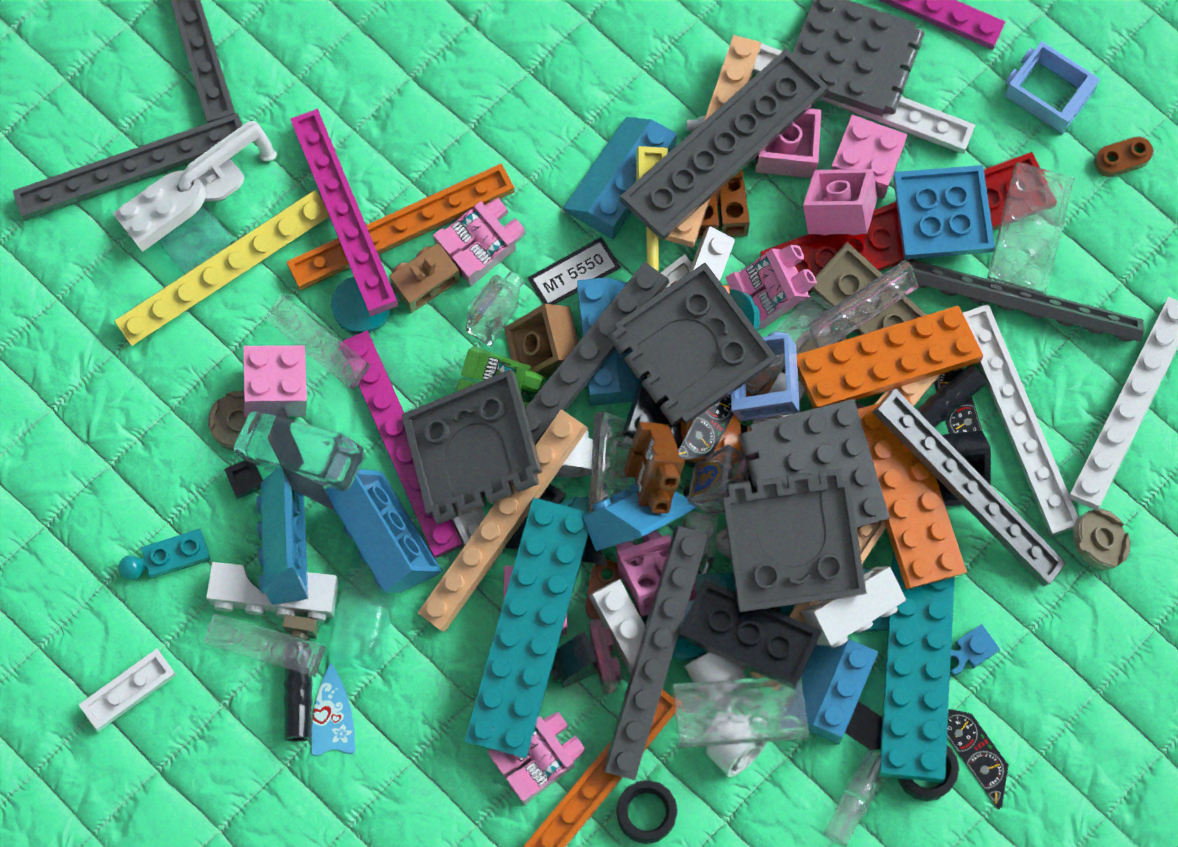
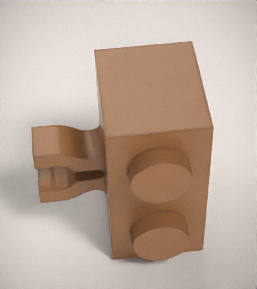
M439 243L433 247L427 246L418 252L415 259L409 263L399 264L393 269L392 274L389 275L391 287L411 313L461 281L459 269Z

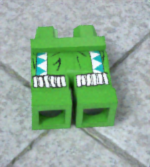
M474 346L468 349L461 375L464 377L459 379L456 392L511 369L516 374L521 396L523 397L524 390L538 393L542 388L544 377L531 371L530 365ZM523 400L524 407L526 408L530 402Z

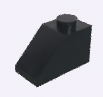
M585 632L578 634L557 648L550 675L554 682L560 681L562 688L597 673L598 660Z

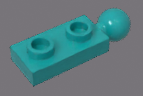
M197 529L141 547L144 557L139 559L136 556L130 555L122 558L118 565V571L124 579L135 580L140 577L143 570L148 569L152 579L209 561L210 556L202 531Z

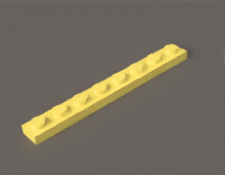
M313 190L115 319L114 322L131 346L328 218L329 214L324 202L317 191Z

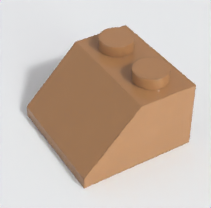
M543 304L504 327L511 359L530 365L531 371L542 375L544 378L551 377L579 343L569 306Z

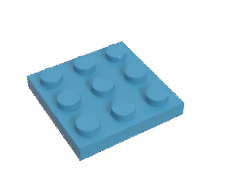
M983 165L894 172L893 181L904 260L994 252L995 244Z

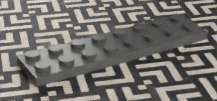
M785 49L620 196V202L663 241L828 92L829 86L788 49Z

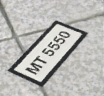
M600 237L527 278L543 304L555 305L577 293V280L604 278L621 267L603 238Z

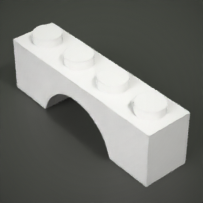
M212 562L207 600L210 605L214 606L215 610L232 612L233 608L245 609V613L252 615H263L264 611L276 612V616L284 618L285 614L293 616L303 615L310 619H316L317 622H325L326 618L334 619L339 581L336 575L307 572L308 599L271 605L266 593L262 594L260 589L256 588L249 581L247 571L243 565Z

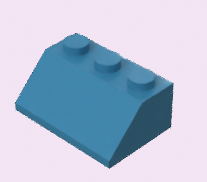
M635 483L628 486L630 492L628 489L610 495L612 501L607 498L592 504L593 511L582 517L597 551L641 538L696 509L695 504L675 491L669 513H653L650 507L639 506L637 501L638 486Z
M851 639L834 648L828 645H817L816 643L796 689H793L781 719L839 744L844 736L878 651Z

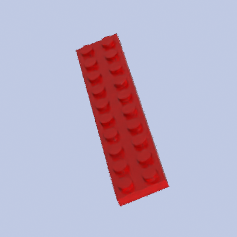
M1033 152L984 169L992 230L1054 208L1057 204ZM896 202L874 210L867 234H806L760 251L759 255L760 257L765 255L772 248L783 249L790 245H797L804 254V260L795 265L798 273L803 269H807L813 273L814 277L847 242L880 272L911 260H904ZM810 290L808 291L809 298L816 296Z

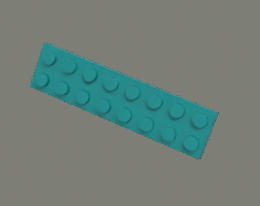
M533 497L465 737L466 743L527 759L589 535L582 516L589 512Z
M892 550L891 570L906 601L897 606L898 610L889 615L879 776L943 783L946 767L955 577L906 590L894 550Z

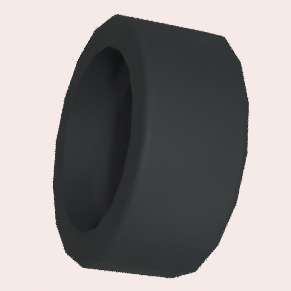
M947 745L945 780L936 787H921L911 779L898 778V782L903 790L915 799L923 801L939 799L952 789L958 779L959 764L957 756L951 747Z
M651 780L637 781L628 786L619 797L616 810L618 824L623 833L633 841L644 844L658 842L665 838L674 827L677 816L676 800L671 791L659 782ZM639 794H654L665 805V819L654 830H640L629 819V804Z

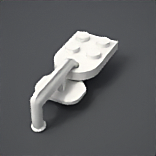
M249 121L191 162L184 171H176L165 175L132 200L122 205V207L113 212V215L143 252L193 216L200 209L203 202L221 201L241 187L244 175L230 159L232 156L253 141L260 150L259 157L262 161L275 159L277 153L273 150L261 126L255 121Z

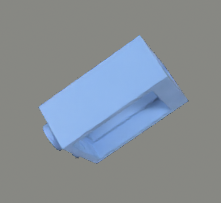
M1041 41L1035 50L1030 48L1021 61L1024 64L1019 71L1014 69L1007 78L1005 84L1008 85L1005 97L1064 134L1095 92L1100 78ZM1038 63L1078 88L1062 112H1059L1021 87Z
M773 332L767 337H762L775 355H785L786 391L747 397L746 384L731 393L732 412L740 422L800 413L796 344L788 333Z

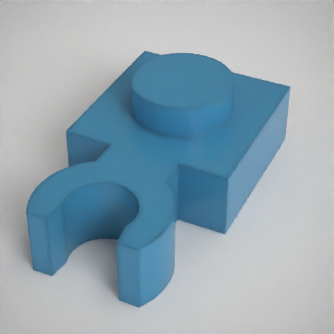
M982 624L955 642L959 651L951 650V658L957 661L958 666L950 674L952 676L960 674L966 662H969L974 669L1000 651V648Z

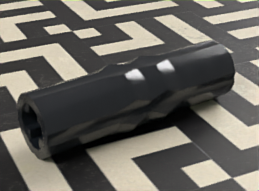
M968 365L950 382L930 396L917 411L935 428L984 387L986 380L978 369Z
M293 643L285 646L284 706L286 741L303 742L312 739L313 683L312 646L310 644Z

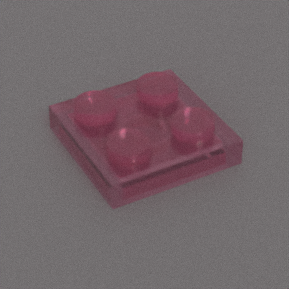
M602 619L589 621V639L598 660L597 671L603 695L616 692V682H620L621 672L617 657L611 658L610 652H613V639L609 626L603 627Z

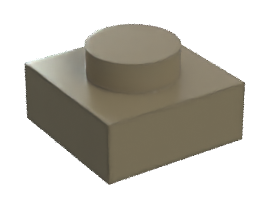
M285 614L283 622L285 632L290 634L289 637L292 639L308 641V637L317 638L319 625L316 619Z

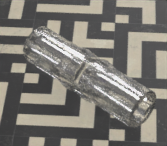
M870 749L866 750L853 777L848 782L845 792L840 797L838 805L823 832L833 842L845 847L848 846L862 817L867 812L870 802L874 799L876 790L883 779V776H879L880 753Z

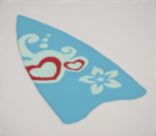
M332 663L324 675L314 706L311 754L316 756L333 749L349 754L356 751L351 706L345 687Z

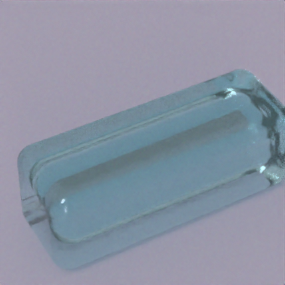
M258 411L248 414L234 445V452L237 456L256 465L259 469L273 472L276 468L282 469V465L287 470L315 483L339 491L350 489L365 456L362 446L340 432ZM272 425L274 429L276 455L267 439L272 428Z
M355 542L351 551L329 650L336 663L341 667L379 672L385 666L395 593L384 592L377 586L374 581L375 575L369 565L359 556V548Z

